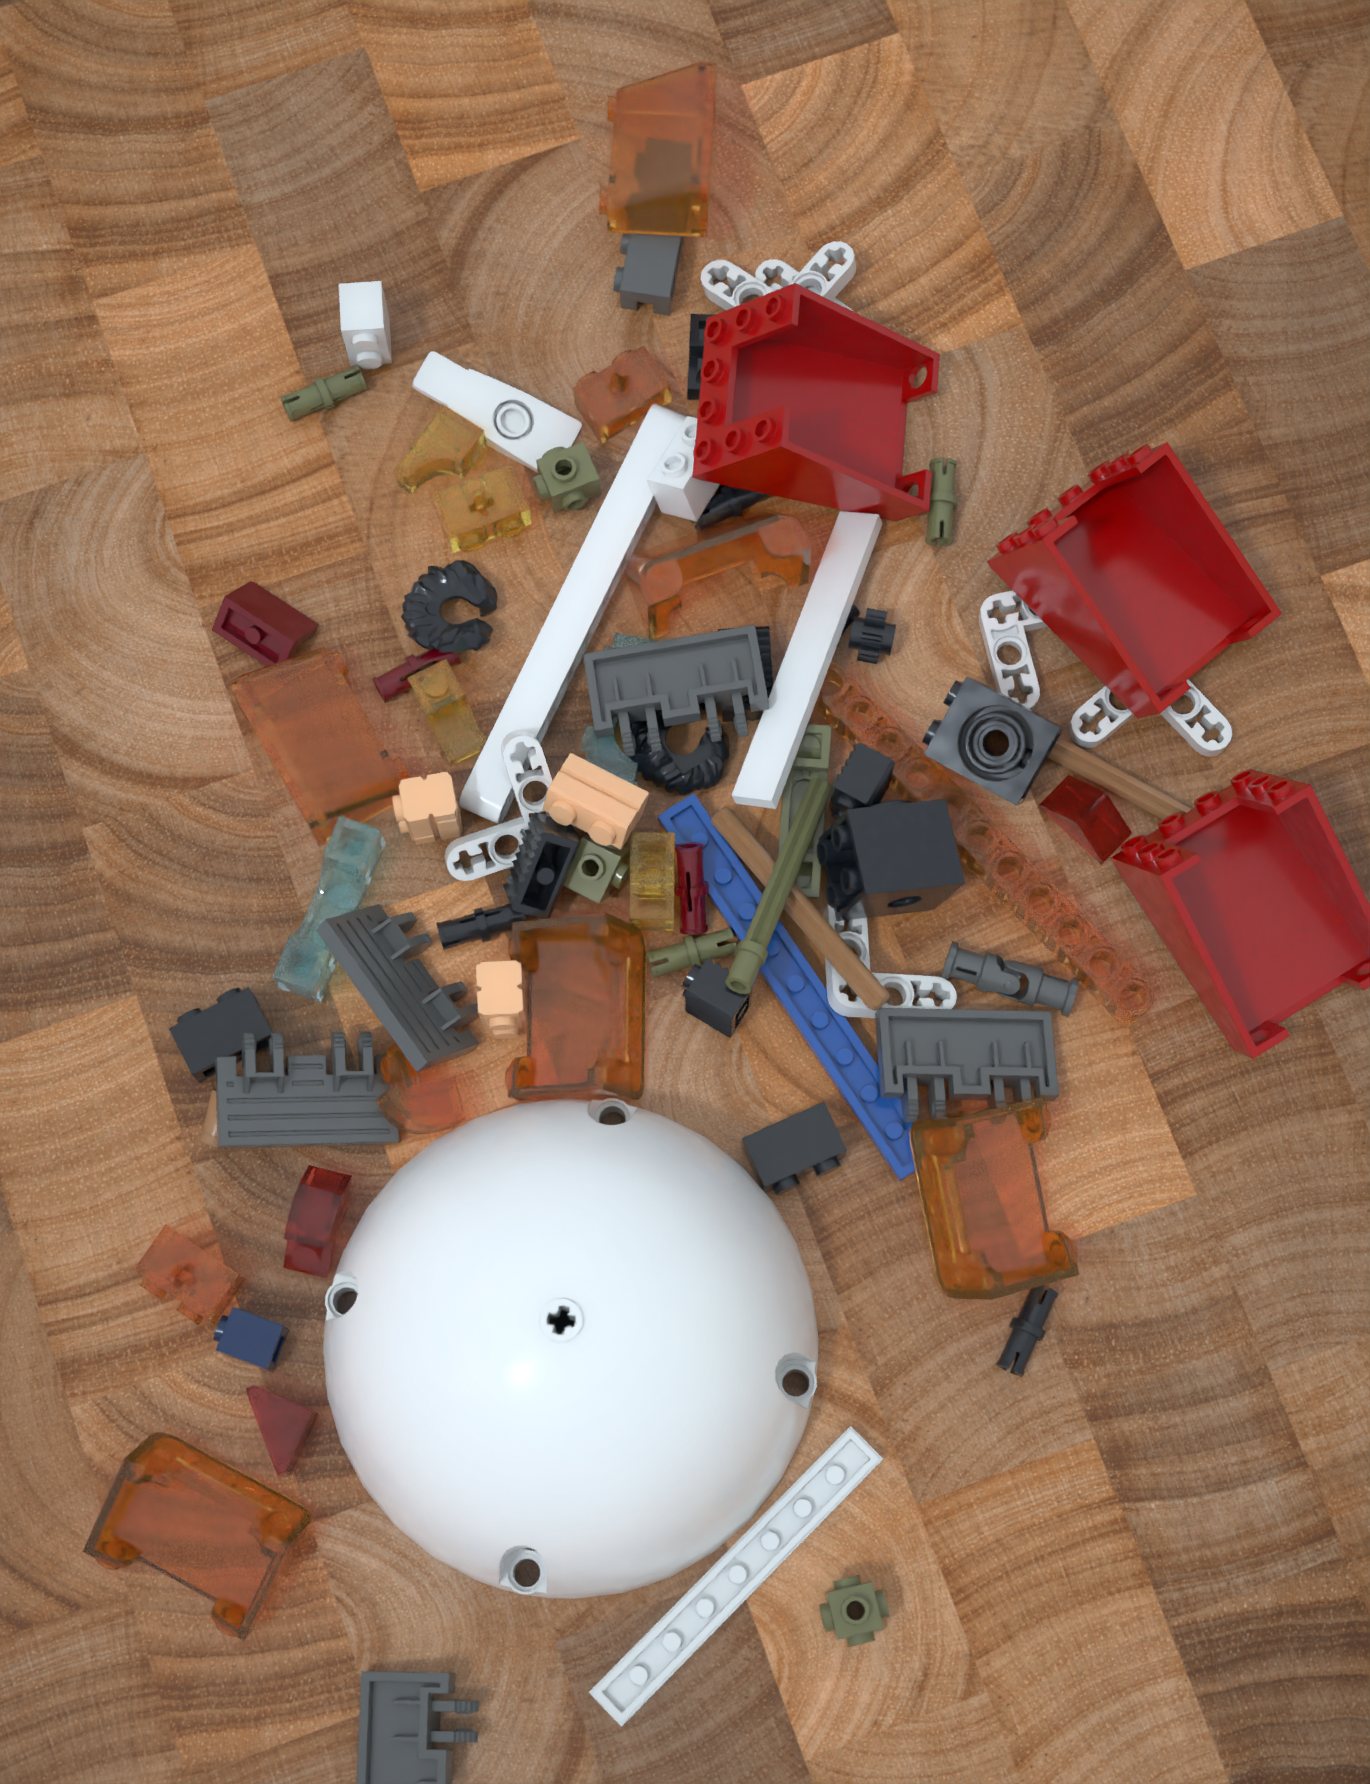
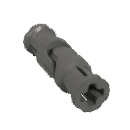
M954 941L950 945L941 978L946 980L952 977L976 985L977 990L986 993L995 991L1000 996L1029 1006L1038 1003L1061 1010L1062 1016L1069 1017L1080 979L1074 977L1068 981L1045 974L1043 968L1015 960L1004 961L998 954L991 952L982 955L959 948V943ZM1022 973H1024L1029 982L1025 988L1018 991Z

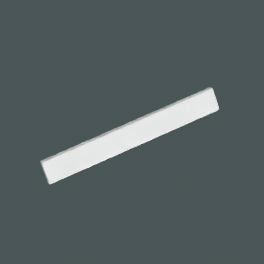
M839 512L768 698L769 709L763 711L731 796L736 804L777 808L883 523L879 514Z
M850 1426L589 1693L622 1727L883 1458Z

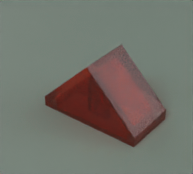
M1070 775L1038 806L1101 865L1132 835L1131 830L1105 791Z
M255 1385L245 1388L277 1475L281 1477L291 1475L318 1413Z

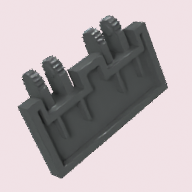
M755 625L583 654L596 738L614 736L612 718L619 717L625 757L635 755L636 749L630 723L646 720L648 725V744L652 748V752L662 751L656 710H662L664 726L667 727L701 721L699 703L705 702L711 741L715 742L721 741L722 735L721 722L717 717L716 708L734 707L735 717L733 720L735 731L739 737L748 736L742 696L748 695L751 712L769 709Z
M380 904L325 919L316 929L317 933L417 1073L469 1054L479 1044L469 1028L456 1032V1029L470 1024L479 1017L477 1003L460 1009L454 1004L467 992V988L462 981L439 988L419 959L409 962L405 961L423 953L433 942L427 933L407 939L404 933L417 923V919L412 912L389 918Z
M879 1008L875 1013L881 1098L900 1099L901 1097L902 1113L905 1122H916L918 1119L917 1086H927L929 1115L932 1123L944 1122L946 1116L944 1080H948L949 1099L987 1100L988 1115L992 1124H1002L1006 1114L1004 1087H1013L1015 1116L1018 1124H1028L1031 1121L1033 1106L1030 1082H1034L1036 1101H1054L1059 1096L1050 1011Z
M332 1032V1075H326V1055L287 1056L285 1059L286 1075H284L282 1033H271L268 1041L270 1072H256V1040L254 1033H243L242 1076H237L236 1056L216 1057L217 1149L396 1145L399 1142L395 1054H376L373 1066L371 1032H360L357 1040L359 1071H346V1040L343 1032Z
M361 1671L357 1784H452L453 1749H433V1742L474 1743L478 1742V1731L468 1728L440 1730L441 1712H456L457 1714L479 1712V1701L435 1700V1693H455V1673Z

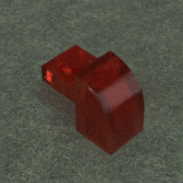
M311 1165L308 1166L296 1190L284 1235L287 1245L283 1268L327 1278L332 1267L337 1231L347 1212L352 1175Z

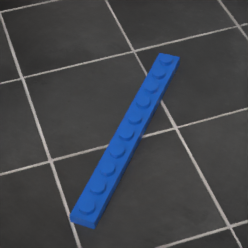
M693 793L659 814L657 820L674 846L687 842L703 844L704 881L709 882V893L707 895L740 942L746 936L761 900L762 893L727 841L712 825L711 817ZM778 920L766 949L768 952L767 959L764 965L760 967L759 973L900 1182L936 1159L938 1154L916 1122L904 1121L901 1099L881 1098L878 1065L845 1016L838 1014L831 1008L826 988L781 921Z

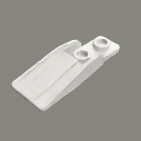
M434 351L428 354L412 383V387L415 390L445 406L448 417L476 440L537 473L536 460L542 458L543 454L550 449L571 447L582 428L579 420L535 397L470 368L466 370Z

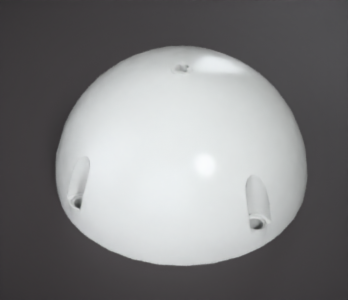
M564 1098L521 1103L474 1118L434 1140L401 1167L367 1207L342 1253L333 1285L328 1289L325 1296L327 1313L324 1327L323 1353L327 1397L341 1445L363 1487L391 1522L432 1557L479 1582L523 1595L577 1599L625 1593L670 1578L715 1552L752 1519L781 1481L803 1436L817 1387L819 1338L813 1291L798 1245L773 1201L738 1162L706 1137L663 1115L629 1106L617 1098L605 1100ZM610 1112H617L626 1120V1122L618 1125H604L600 1123L605 1114ZM346 1292L358 1293L351 1309L345 1314L339 1313L337 1309L339 1297ZM561 1311H568L570 1320L576 1321L575 1326L566 1327L564 1334L558 1335L555 1333V1326L549 1325V1321L551 1318H559ZM791 1372L800 1373L808 1382V1390L801 1396L793 1397L788 1395L782 1386L783 1378ZM524 1560H534L540 1568L539 1580L530 1587L521 1586L515 1578L516 1567Z

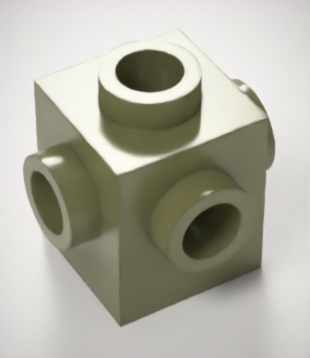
M584 442L569 448L556 447L550 449L543 454L542 458L536 460L538 476L533 477L536 491L541 501L549 500L554 512L562 509L565 511L576 510L584 506L588 499L601 495L600 478Z
M587 834L580 840V846L564 886L600 904L610 897L614 887L620 889L626 880L631 865L625 862L631 850L625 847L620 850L612 845H600Z
M860 1575L832 1581L835 1591L824 1593L826 1603L819 1604L825 1632L833 1631L835 1640L846 1638L848 1647L875 1641L873 1631L884 1629L881 1619L889 1617L883 1590L874 1591L872 1582L862 1584ZM852 1601L860 1602L864 1608V1614L858 1620L850 1619L846 1613L847 1605Z

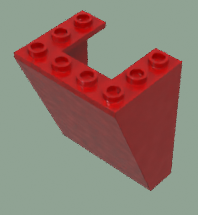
M796 283L706 318L700 396L697 409L696 440L693 451V478L848 512L879 514L881 519L895 522L929 512L932 471L924 469L902 476L907 403L937 393L939 353ZM926 367L927 375L924 382L915 388L914 381L917 373ZM916 484L918 485L917 498L907 494L910 488Z
M1168 442L1152 449L1148 444H1145L1130 455L1126 452L1111 463L1108 460L1103 462L1087 474L1091 481L1082 488L1076 484L1059 495L1057 500L1060 505L1051 512L1048 508L1039 511L1027 520L1028 528L1019 534L1016 531L1001 540L995 546L999 552L987 561L991 569L1137 719L1160 714L1191 689L1186 680L1230 644L1253 638L1282 614Z
M1249 769L1235 775L1230 780L1231 785L1220 792L1212 791L1200 796L1194 801L1195 807L1188 813L1172 814L1161 820L1157 824L1158 829L1149 835H1140L1129 839L1122 844V851L1112 856L1111 860L1232 1049L1254 1059L1290 1036L1286 1028L1277 1025L1289 1016L1343 983L1361 990L1370 987V973H1367L1370 971V905L1311 784Z

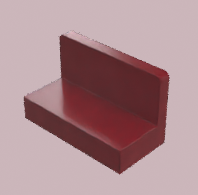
M249 581L224 597L212 631L281 676L290 669L300 643L314 635L319 625L260 585Z

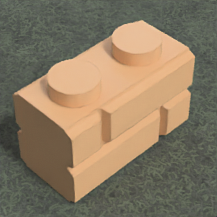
M570 753L547 790L542 810L548 812L551 818L561 825L567 826L571 824L587 832L596 843L604 846L612 845L621 850L644 812L649 792Z
M448 772L427 775L426 780H423L421 776L401 780L399 784L400 795L392 796L396 821L399 822L401 834L409 832L412 841L416 845L435 842L437 837H440L441 840L461 837L464 831L459 803L452 777Z
M516 960L480 962V964L476 965L477 1004L483 1028L488 1033H492V1038L495 1039L516 1038L519 1036L518 1031H524V1029L528 1028L526 980L522 965Z

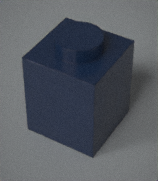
M232 1307L229 1316L223 1315L215 1330L214 1341L219 1342L216 1351L273 1373L289 1329L284 1325Z

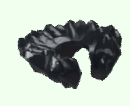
M455 560L444 568L433 565L428 566V573L420 575L418 581L413 583L411 593L404 596L405 601L402 603L404 613L401 615V618L405 622V628L408 632L407 636L421 647L428 650L437 649L440 653L459 655L468 650L478 651L490 642L493 628L488 623L474 618L461 624H451L440 616L442 605L452 599H463L471 605L480 609V618L492 614L497 609L498 596L496 589L490 580L484 577L473 564L464 560Z
M699 703L700 715H703L705 712V703ZM656 710L662 751L652 752V748L648 744L647 720L630 723L636 744L635 755L631 756L630 760L635 763L637 771L642 773L645 781H653L656 787H665V791L668 793L677 791L680 796H685L694 789L701 790L703 788L707 790L714 787L723 777L725 764L730 756L729 737L724 732L722 726L721 741L712 742L710 729L706 727V732L701 737L697 748L690 754L678 755L670 751L666 745L667 732L673 726H664L662 710Z

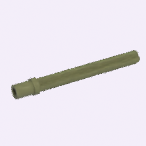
M815 777L808 784L744 940L739 942L734 953L735 959L725 981L727 987L734 992L740 994L750 993L760 967L764 965L767 959L768 952L766 949L830 796L832 785L828 781H822L820 778Z

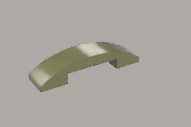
M808 724L782 793L778 856L810 780L818 777L822 781H827L832 726ZM825 808L794 881L807 898L819 899L821 864L817 857L818 838L823 834Z

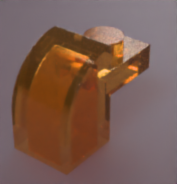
M393 1043L383 1052L384 1058L380 1062L381 1074L384 1082L390 1084L391 1089L386 1090L376 1100L382 1114L392 1125L411 1134H429L453 1129L466 1120L455 1076L421 1083L419 1072H416L396 1043Z

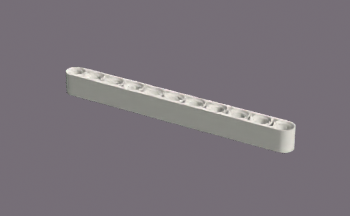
M656 403L652 404L464 786L459 800V807L497 824H500L505 818L515 798V794L501 755L502 741L507 734L515 730H526L535 735L539 744H541L583 654L657 505L647 479L687 416ZM523 742L515 744L516 752L510 754V756L517 755L524 772H526L530 767L527 751L533 749V747H526ZM516 773L515 776L518 777L522 773Z

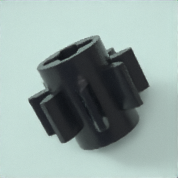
M867 608L865 618L854 616L848 648L859 650L857 661L877 664L879 654L890 656L896 624L885 622L887 611Z

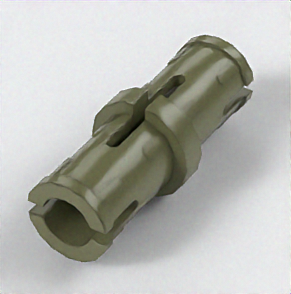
M354 365L343 372L325 379L319 376L313 379V384L287 395H282L280 399L290 422H292L294 419L323 407L326 410L334 407L333 403L361 391H366L368 388L358 365Z
M943 457L934 458L929 461L932 477L926 543L931 546L936 545V539H939V537V547L949 546L953 543V510H956L958 507V497L954 495L957 463L951 458H947L946 466H943Z
M726 927L723 930L693 939L692 935L683 937V942L653 951H646L648 963L667 959L666 963L650 967L653 978L655 979L658 976L690 966L692 968L694 964L701 966L700 963L705 962L707 959H718L734 955L737 948L736 942L720 947L717 946L718 942L734 938L731 927Z

